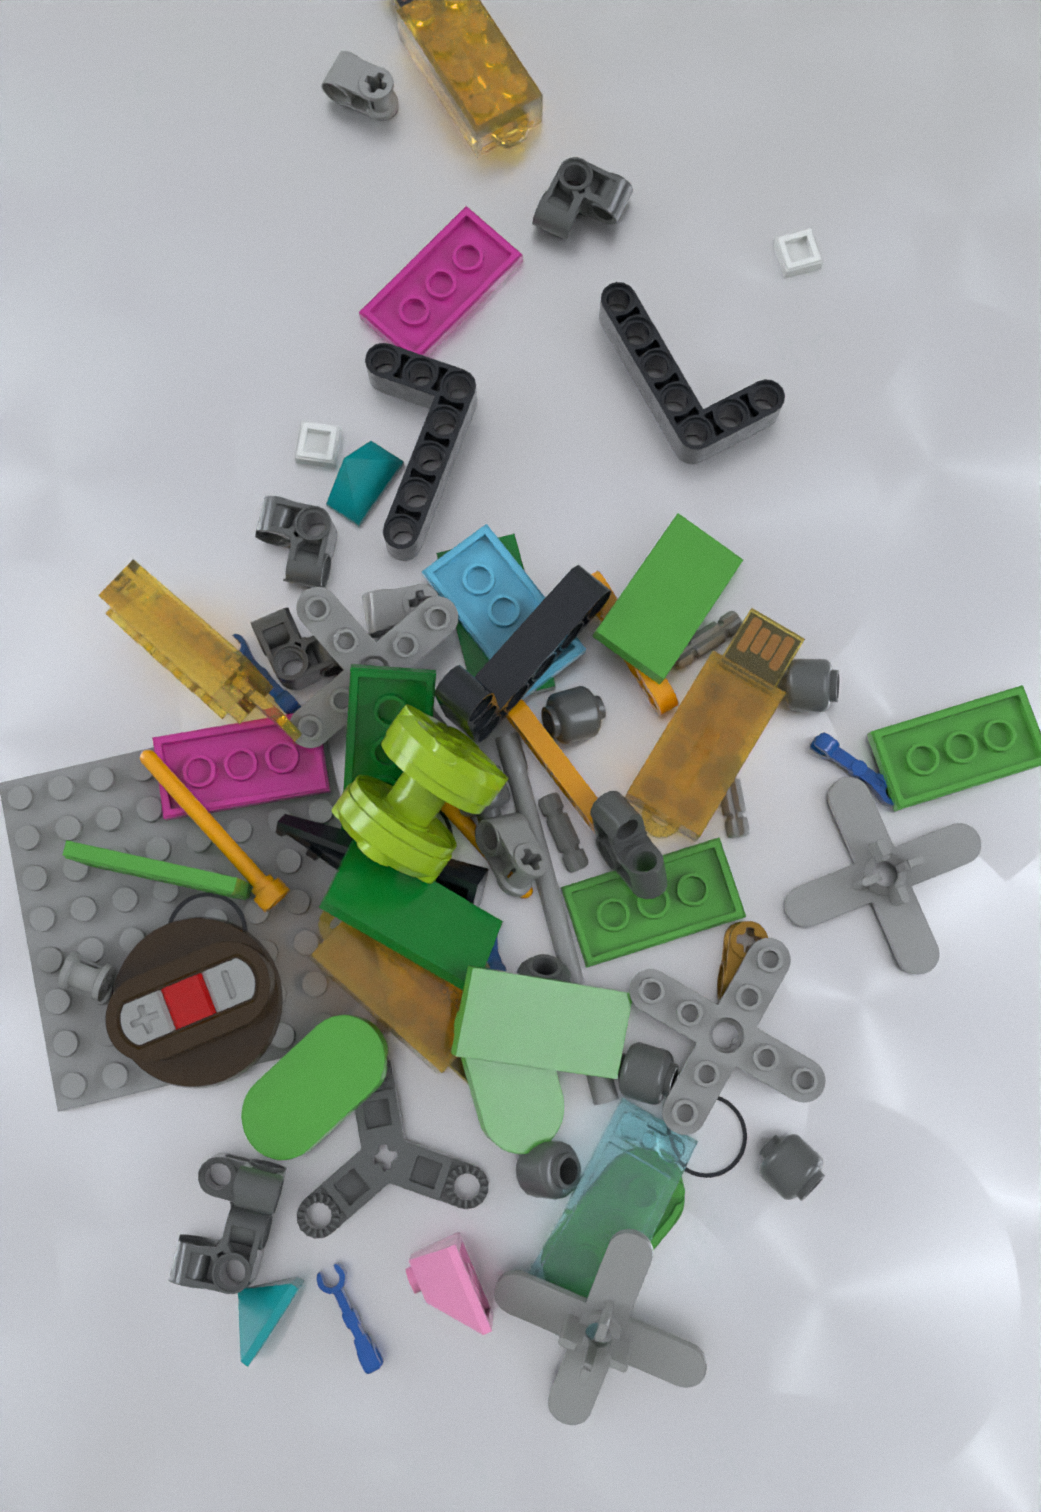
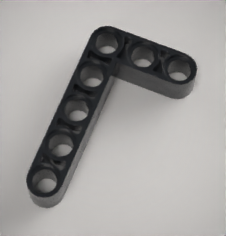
M614 282L604 288L601 293L600 323L675 454L681 461L687 464L700 463L775 423L784 404L785 393L783 388L773 380L764 379L757 381L703 409L632 287L624 282ZM620 304L626 309L619 312L610 309L609 306ZM639 336L645 342L637 345L629 342L628 338ZM658 369L665 375L660 378H653L646 371ZM759 399L766 400L773 408L762 409L755 401ZM668 402H678L684 409L678 412L672 411L665 404ZM731 417L738 423V426L727 427L722 424L720 419ZM697 435L704 443L701 445H691L685 440V437Z
M379 343L372 346L365 357L369 380L374 389L429 409L383 527V536L390 555L397 560L407 561L416 557L423 546L476 410L477 388L475 378L464 369L392 344ZM386 363L394 366L385 373L376 371L377 367L381 364ZM421 376L431 379L429 383L422 386L412 383L414 379ZM456 389H464L468 392L464 398L460 399L450 396V393ZM443 424H450L455 428L451 433L445 435L435 431L437 427ZM433 459L441 463L436 470L427 471L421 468L422 464L427 460ZM421 495L427 498V501L421 507L407 505V501L412 496ZM401 531H407L413 535L412 539L406 544H397L392 539L395 534Z
M580 565L572 568L475 677L460 665L455 666L444 676L435 690V697L445 717L477 744L486 739L604 607L612 591Z

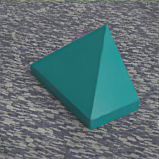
M369 441L344 457L326 506L360 528L403 467L404 461L373 441Z
M298 1276L246 1287L241 1292H238L240 1361L247 1367L255 1359L305 1282Z

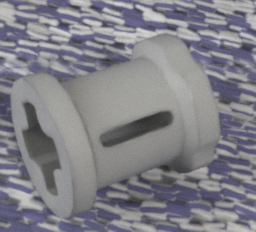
M73 951L65 960L60 971L58 985L65 989L71 986L92 994V1000L101 1002L112 985L116 968L111 964L101 966L83 959L80 953Z

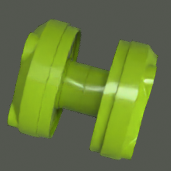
M405 704L387 729L386 736L381 742V746L387 756L403 771L399 779L392 786L372 776L358 775L353 783L346 787L331 811L340 821L346 832L357 842L358 848L370 859L432 884L450 861L452 853L457 847L454 836L436 815L446 802L465 812L481 814L485 807L489 806L508 781V777L466 734L452 726H447L411 705Z

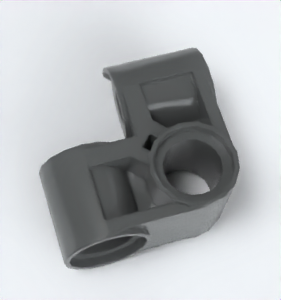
M579 157L568 158L559 166L548 190L540 199L532 224L562 239H568L576 219H579L581 214L584 216L588 215L606 224H617L633 193V187L630 182L618 174L601 169ZM577 181L582 185L571 186L566 182Z
M265 496L255 537L268 544L282 547L290 546L286 564V578L283 581L309 587L325 588L329 579L331 559L337 540V530L329 513L319 506L294 502L279 496ZM313 524H325L324 531L316 536L307 535L309 528Z
M288 607L250 622L264 655L267 656L277 679L287 689H302L324 678L338 675L343 671L342 667L314 636L308 638L306 636L301 637ZM291 660L303 662L301 670L294 675H286L282 672L284 665Z
M609 791L604 793L594 802L590 811L596 834V845L602 858L612 870L616 871L637 897L653 899L660 896L668 886L664 857L647 836L643 818L620 792Z
M219 1153L201 1165L198 1171V1181L202 1190L213 1197L234 1202V1206L274 1216L287 1168L265 1160L249 1159L230 1153ZM221 1163L228 1167L231 1173V1180L228 1185L219 1186L212 1181L210 1169L213 1164Z
M230 1202L231 1209L227 1217L223 1237L219 1243L201 1236L180 1234L168 1281L185 1287L208 1289L225 1294L241 1292L257 1277L263 1250L271 1230L273 1216L234 1206V1202ZM230 1259H236L243 1264L245 1277L242 1282H234L227 1276L226 1265Z

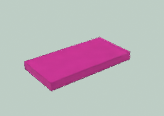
M465 206L359 311L360 319L388 344L428 357L523 262V254L470 208Z
M294 713L271 717L284 731L269 718L152 737L154 752L209 813L331 792L324 744L315 748H305L290 738L289 723ZM159 783L163 819L168 821L190 817Z

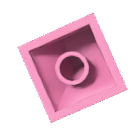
M459 1232L411 1254L409 1258L411 1266L405 1270L415 1294L422 1291L426 1303L482 1335L492 1332L494 1313Z

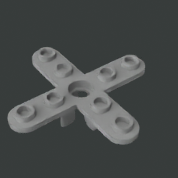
M312 587L304 591L297 601V615L305 627L342 667L343 671L292 715L289 723V732L292 739L298 745L305 748H315L324 744L347 724L351 664L363 665L369 659H378L387 667L412 668L455 630L458 623V611L455 605L449 599L442 596L429 597L375 642L330 590L323 587ZM434 710L433 718L446 724V722L441 718V716Z
M854 777L842 778L831 786L828 793V804L854 864L794 888L786 897L785 912L794 924L800 927H812L872 903L900 967L911 974L928 973L938 963L939 947L912 886L974 861L981 850L980 836L973 827L964 823H955L894 847L866 784ZM889 862L894 865L898 875L893 885L881 886L877 883L883 880L880 872L873 874L874 868L878 863Z
M763 938L750 946L718 1005L655 969L643 970L632 979L629 993L635 1007L696 1043L662 1106L663 1120L666 1126L673 1132L689 1135L695 1133L703 1126L735 1066L798 1102H811L822 1094L826 1080L820 1065L757 1028L790 967V953L781 941L774 938ZM726 1022L736 1028L738 1038L734 1037L730 1044L732 1047L721 1048L714 1042L713 1030L719 1023Z
M624 1229L612 1236L587 1298L520 1270L505 1272L496 1283L494 1296L498 1306L503 1311L559 1335L558 1344L567 1348L548 1398V1407L551 1414L561 1423L578 1425L588 1419L609 1367L620 1372H626L629 1365L684 1388L698 1385L706 1375L707 1359L701 1348L689 1341L630 1317L653 1258L652 1244L648 1237L640 1231ZM598 1323L594 1340H592L585 1333L586 1328L590 1324ZM609 1329L611 1332V1340L608 1342H603L606 1333Z

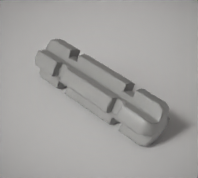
M729 611L719 617L718 623L713 621L696 632L674 665L678 669H683L693 662L695 656L700 658L725 642L726 636L731 638L739 633L743 626L739 615L735 611Z
M734 757L720 758L715 760L714 764L717 778H720L718 787L723 816H727V820L724 822L728 838H741L747 836L750 829L748 819L743 815L746 808L740 779L736 778V775L739 773L737 760Z
M555 792L543 796L538 800V806L543 817L547 816L548 818L546 821L559 852L564 854L562 859L567 870L572 873L585 868L589 860L584 849H580L578 846L580 841L567 812L563 813L562 811L564 805L559 794Z

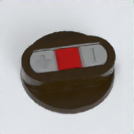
M190 917L176 920L148 934L131 950L124 960L115 981L113 995L106 1009L105 1025L107 1034L114 1047L120 1053L132 1059L146 1073L164 1083L194 1089L218 1086L248 1071L258 1062L271 1045L282 1014L283 996L281 980L268 951L260 941L248 931L243 930V928L231 922L212 917Z

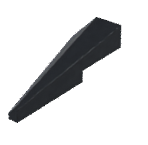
M284 814L277 821L276 834L280 837L287 834L308 849L306 855L316 861L321 858L336 870L350 843L353 841V838L344 829ZM450 859L435 882L479 907L489 869Z

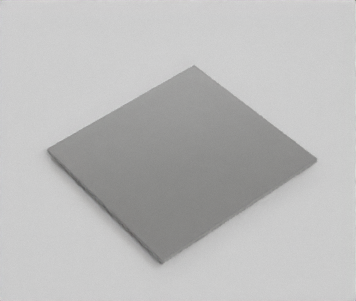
M328 740L324 743L331 787L330 793L210 813L266 876L271 874L274 879L279 877L290 889V892L266 913L254 902L256 896L252 892L250 893V898L246 899V901L228 897L243 912L248 932L260 941L270 954L281 980L283 1005L280 1023L271 1045L256 1064L283 1058L318 1024L333 1016H359L374 1023L382 1034L392 1032L371 937L319 908L337 870L321 858L316 861L306 855L308 849L287 834L282 837L276 834L277 821L284 814L341 829L340 821L331 811L339 799L340 793ZM144 750L0 783L3 813L58 1111L170 1085L146 1073L132 1059L124 1056L114 1047L106 1030V1009L113 995L119 970L131 950L148 934L168 924L171 914L182 901L192 895L205 893L204 891L90 867L66 859L62 855L66 840L237 877L249 883L191 817L168 821L163 819L159 783L140 761V755ZM216 897L194 899L187 903L178 912L176 918H174V921L190 917H212L231 922L243 928L236 910L226 901ZM76 951L82 955L83 959L101 966L106 964L115 966L116 970L112 985L101 1002L92 1000V994L71 986L65 989L58 985L60 971L71 952Z

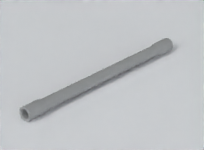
M508 733L495 738L503 772L508 777L516 812L521 813L528 820L534 837L548 859L547 871L542 877L535 879L555 955L569 969L571 982L585 984L527 774L528 766L519 733ZM535 862L531 867L534 868L537 862ZM586 1075L594 1105L619 1099L614 1079Z

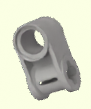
M341 51L321 84L323 92L332 101L357 110L375 120L382 121L393 117L399 106L398 97L393 91L394 81L390 72L385 68L378 67L361 59L349 51Z
M417 584L396 589H379L362 595L368 634L372 638H381L415 609L421 600L438 596L437 592L431 586Z
M514 812L478 822L475 830L476 843L493 871L499 887L502 891L514 897L525 895L532 887L533 879L542 877L548 869L547 856L534 837L528 820L521 813ZM537 862L536 866L532 868L531 866ZM512 871L513 874L509 878H507L509 873Z

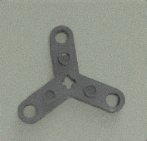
M388 1056L386 1065L388 1069L383 1083L355 1110L361 1150L299 1205L296 1214L297 1223L300 1230L306 1236L314 1239L329 1236L389 1183L467 1210L480 1205L487 1196L489 1188L488 1178L479 1166L405 1140L393 1066ZM380 1145H387L389 1151L397 1152L398 1158L391 1162L390 1169H384L383 1163H375L374 1155L378 1154L381 1150ZM465 1173L474 1175L480 1185L479 1192L474 1197L468 1199L460 1197L454 1187L456 1179ZM324 1203L331 1210L332 1217L327 1226L319 1228L309 1222L307 1213L312 1204Z

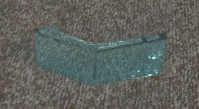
M622 1098L618 1102L565 1208L525 1272L587 1298L609 1241L615 1233L624 1229H634L646 1235L651 1241L698 1141L688 1135L673 1132L666 1126L664 1121ZM598 1323L590 1324L586 1328L585 1333L589 1338H594Z

